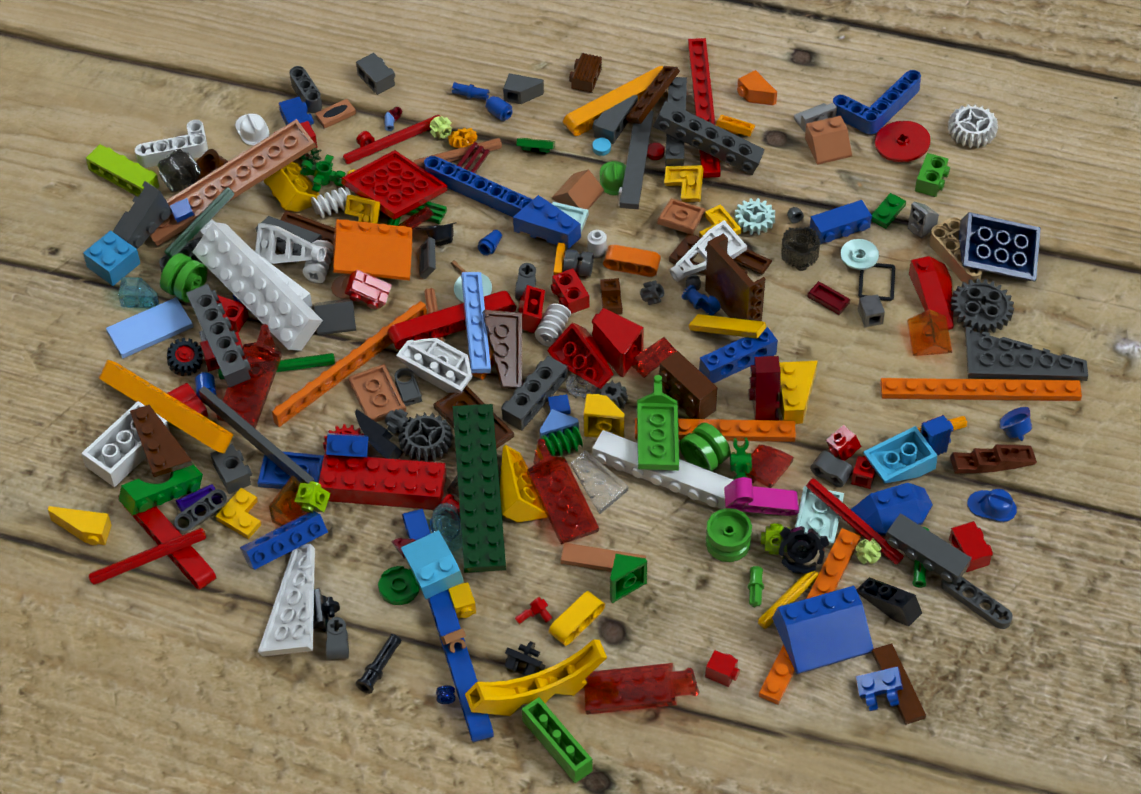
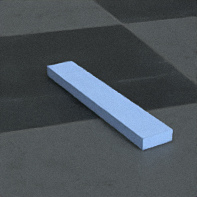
M462 272L461 280L471 373H490L488 335L482 314L485 306L481 272Z

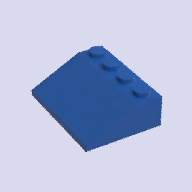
M855 586L780 606L772 617L796 674L872 653V649H874L864 607Z

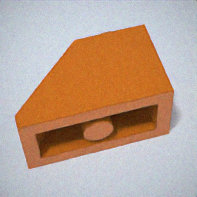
M756 70L738 79L737 92L747 102L766 105L776 104L777 91Z

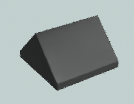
M342 299L314 303L315 313L323 320L317 328L318 335L356 331L353 300Z

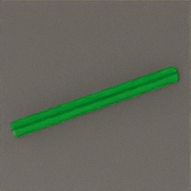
M333 353L254 363L249 364L251 370L248 372L250 376L334 365L335 356ZM219 368L218 376L219 379L223 380L225 378L221 372V369Z

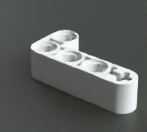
M191 120L187 124L188 135L137 145L135 148L137 163L144 168L200 158L208 150L203 123L200 120Z

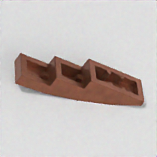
M995 444L993 449L974 448L971 453L953 452L950 456L955 474L997 472L1035 465L1037 463L1032 446Z

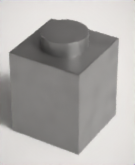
M878 294L859 298L858 312L864 327L883 324L885 311Z

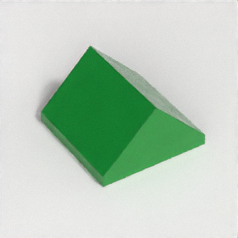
M615 554L610 577V601L612 603L647 584L648 561L645 558Z

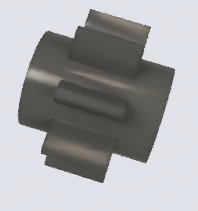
M656 280L643 283L645 288H642L640 291L642 300L648 302V305L660 303V298L664 296L663 286L657 284Z
M402 409L391 410L385 418V423L388 426L387 430L393 434L396 432L399 434V430L403 427L404 423L409 422L408 417H406L408 413Z

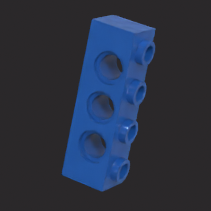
M767 327L757 339L744 337L700 357L699 371L712 383H716L750 367V365H754V357L776 355L778 340Z
M313 510L312 513L309 512L241 546L240 549L248 566L255 570L328 533L321 515Z

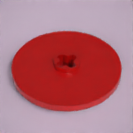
M912 121L889 123L882 127L875 137V146L878 153L882 157L894 162H909L922 157L928 151L931 143L930 134L927 129Z

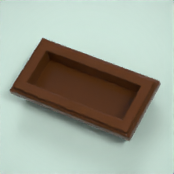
M748 249L733 259L737 264L761 275L765 273L772 263V260Z

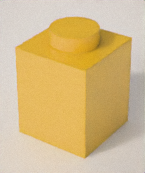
M468 582L448 589L458 619L468 618L476 614V604Z

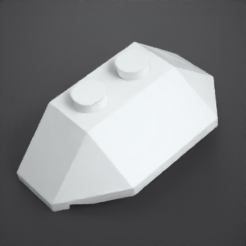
M437 338L416 341L407 340L396 355L415 375L447 393L462 392L472 378L468 355Z

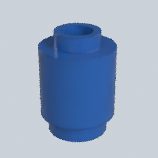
M492 96L486 102L485 107L488 112L501 121L511 117L513 113L512 106L501 98Z
M203 372L195 377L196 395L199 398V390L203 386L216 395L215 378L212 374Z

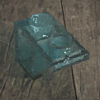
M121 278L118 294L121 307L150 309L160 304L157 293L142 278Z

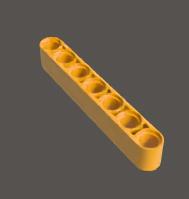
M658 66L570 112L564 117L563 124L574 136H579L591 130L594 120L598 119L602 112L633 95H637L639 100L663 66Z

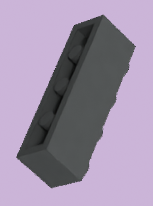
M901 513L886 533L885 541L892 548L900 549L908 558L919 561L927 570L938 573L946 582H952L956 585L970 566L972 559L970 556Z

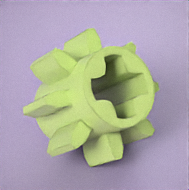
M435 117L429 126L431 128L430 133L435 138H446L451 134L452 127L450 125L452 122L447 117Z
M863 539L856 546L857 553L855 555L863 565L866 562L874 564L881 557L880 550L882 548L874 539L870 542L867 539Z

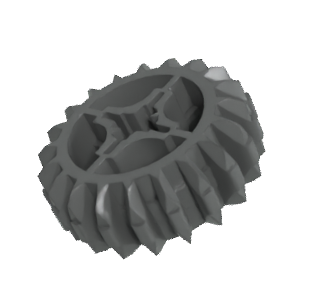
M425 412L423 416L416 414L415 418L409 417V422H405L399 430L398 440L400 448L405 456L409 455L411 460L416 458L417 461L424 460L428 462V460L432 459L435 462L436 457L442 459L443 453L448 454V448L452 446L453 434L451 427L446 420H442L440 415L435 418L433 413L430 416H427Z

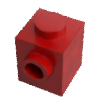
M714 650L706 665L705 678L729 687L732 680L736 681L740 669H738V659L730 654Z

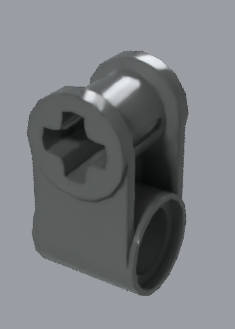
M524 263L519 267L515 299L521 298L527 285L536 287V268L531 263Z
M334 617L327 623V660L349 659L346 623L340 617Z

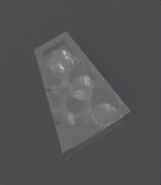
M586 450L571 462L572 469L599 515L629 489L626 483Z

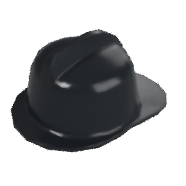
M457 222L446 225L417 226L415 229H425L428 237L435 239V245L442 246L452 243L454 236L453 225L457 224Z

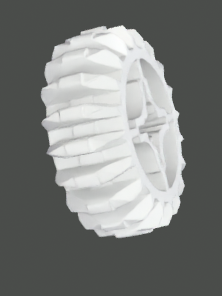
M968 104L966 107L961 106L959 109H955L954 113H951L948 121V131L952 139H956L957 144L962 143L963 147L965 145H969L970 148L972 146L979 148L980 145L985 147L987 143L990 144L992 139L996 137L998 130L997 118H995L994 113H990L989 109L984 110L983 106L977 107L976 104L974 106Z

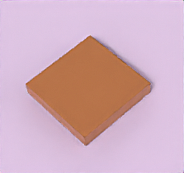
M671 198L659 216L657 224L693 235L704 217L706 209Z

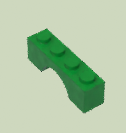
M193 464L171 472L169 480L165 483L151 484L136 479L121 485L118 500L133 516L200 489L203 474Z

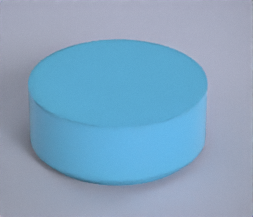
M597 138L593 141V152L596 155L604 156L611 151V143L608 139Z

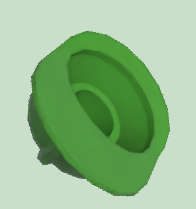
M617 161L603 164L600 168V185L603 187L604 192L609 195H619V188L623 187L625 164Z

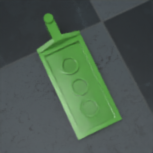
M655 375L653 393L637 400L638 469L679 471L678 405L675 399L662 393V376Z

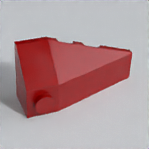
M930 256L911 260L909 276L934 332L953 329V311L950 310L952 278L946 265Z
M573 322L547 349L553 359L566 365L569 371L600 389L614 375L591 334L586 328Z

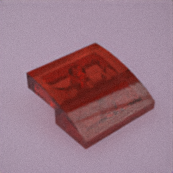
M759 444L751 454L752 471L750 473L745 471V475L752 479L753 484L755 481H758L768 488H772L792 464L794 457L776 448Z

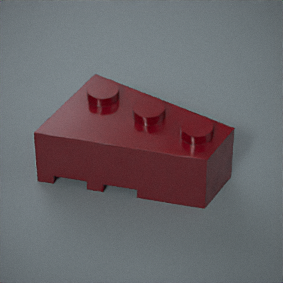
M779 356L754 357V365H750L751 377H749L750 389H748L749 401H753L755 420L779 421L778 408H780V402L778 401V393H780L781 377Z

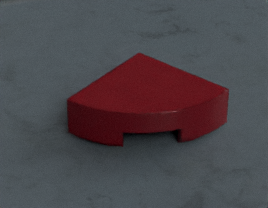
M397 538L392 541V544L405 559L401 547L416 540Z

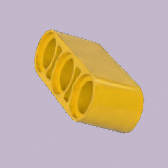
M586 591L551 624L548 631L549 634L564 646L569 645L602 613L605 603L590 591Z

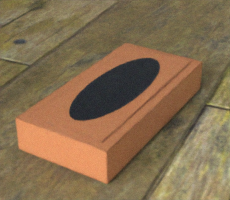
M345 99L316 112L315 115L325 129L355 115L356 110L348 99Z

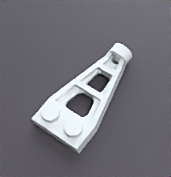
M724 220L708 230L676 265L669 269L670 274L678 282L688 275L705 270L707 262L705 248L707 243L723 233L728 237L727 254L732 259L745 252L747 245ZM700 253L705 261L698 265H693L690 259L695 254Z
M258 223L255 252L269 263L277 264L307 260L322 262L325 259V247L314 245L279 226ZM277 237L286 241L284 254L277 255L275 253ZM294 243L302 246L300 256L293 255Z

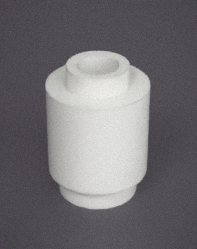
M593 230L588 234V252L594 253V257L598 258L606 252L607 236L601 230Z

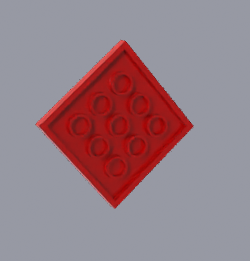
M396 150L342 177L341 183L360 197L379 201V210L393 220L447 191L445 183Z

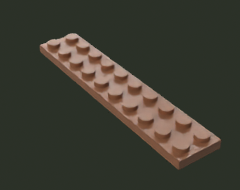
M297 119L166 200L170 206L187 198L194 216L177 223L172 213L150 235L157 246L161 245L185 230L226 187H229L234 192V196L229 200L231 201L316 147L315 143Z

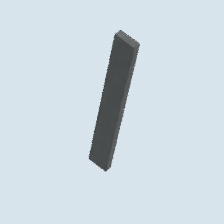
M652 110L641 124L633 123L620 208L639 209L654 111Z
M203 386L199 390L201 401L299 485L300 483L314 481L312 476L208 388Z

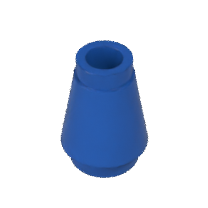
M493 230L482 238L478 243L480 253L486 256L493 254L502 238V233L498 230Z

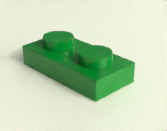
M519 137L517 138L516 146H521V150H532V147L539 148L540 152H550V149L555 148V141Z
M890 193L873 212L871 222L886 229L906 206V200Z

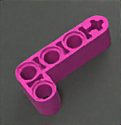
M747 477L737 478L724 487L725 508L737 509L742 512L793 516L799 513L798 494L796 491L752 486V479Z

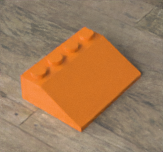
M336 219L333 245L334 273L351 274L355 270H360L373 277L410 281L412 227Z

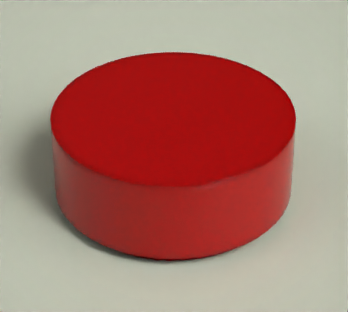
M657 142L650 143L647 157L651 160L662 159L665 153L664 146Z

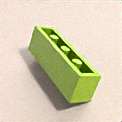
M99 144L86 157L88 169L91 172L139 197L144 189L142 185L145 181L157 189L160 187L158 176L154 171L142 167L139 163L129 160L126 156L114 152L109 147Z

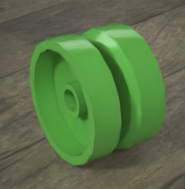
M178 253L165 265L160 278V287L164 292L175 295L184 302H190L186 293L205 285L208 274L207 267L199 261L192 260L191 257L183 253Z
M701 423L692 433L686 435L679 442L681 453L688 463L709 471L715 470L718 464H722L730 457L731 450L725 437L719 430L708 423Z
M731 508L721 509L713 513L707 521L706 547L708 552L714 558L723 562H734L745 557L751 545L752 524L745 513Z

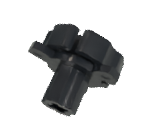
M803 526L793 529L784 527L781 530L782 540L779 547V555L783 556L782 564L794 573L801 574L813 572L816 570L817 564L823 563L825 547L829 545L827 536H820L812 528L806 533ZM786 545H787V553H788V555H789L790 558L793 559L795 562H791L790 560H788V558L786 557V555H784V547H785ZM819 550L820 555L817 559V563L813 562L810 565H804L805 563L813 560Z

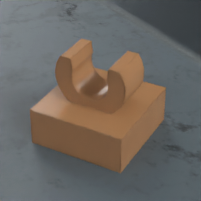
M463 628L440 637L443 645L449 644L448 648L451 653L455 652L454 644L456 642L461 645L462 649L466 648V643L461 639L466 636Z

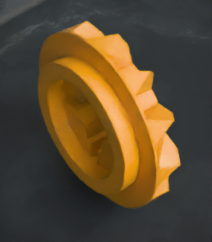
M465 127L451 132V135L448 136L450 146L455 148L470 146L477 140L476 131H473L472 128L466 129Z

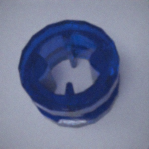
M444 685L436 689V700L438 703L450 704L456 700L454 695L455 688L453 686Z

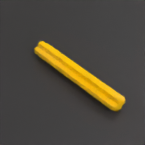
M817 571L805 573L758 619L759 626L763 629L768 628L773 623L772 617L777 608L793 603L816 580L818 576Z

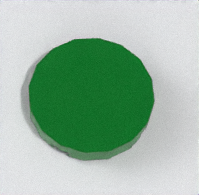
M404 566L391 567L384 571L378 582L380 596L384 601L392 605L408 604L419 594L420 587L412 570L404 568Z

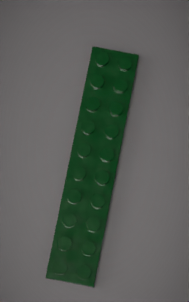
M493 404L453 406L464 573L505 571L506 558Z

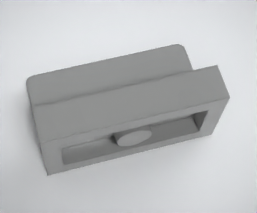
M823 103L795 114L794 119L805 132L807 123L836 117L837 107L834 103L828 105Z

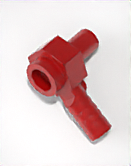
M540 597L530 603L531 608L529 610H524L515 617L519 625L530 616L534 617L537 614H540L546 623L553 619L546 610L548 604Z

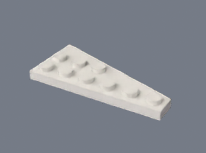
M311 544L302 545L292 551L258 650L261 656L313 651L315 548Z

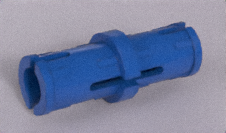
M457 82L453 83L452 88L454 90L452 89V94L464 95L469 99L473 97L485 101L489 98V95H487V93H490L489 89L477 88L472 84L468 86Z

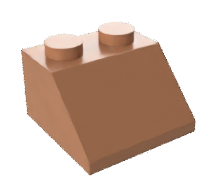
M841 116L806 124L805 140L817 165L852 157L848 130Z

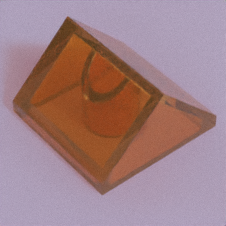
M929 309L907 320L913 356L952 353L946 316Z
M295 476L288 480L269 505L272 522L279 526H283L309 513L301 509L302 506L294 502L300 486V482Z

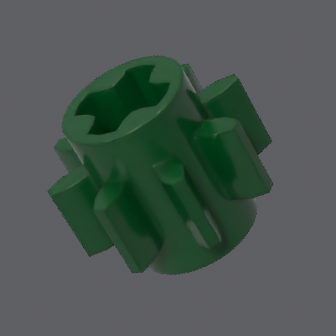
M314 148L310 150L312 158H309L310 155L307 153L299 158V160H308L313 165H316L315 160L322 159L319 156V152L322 150Z

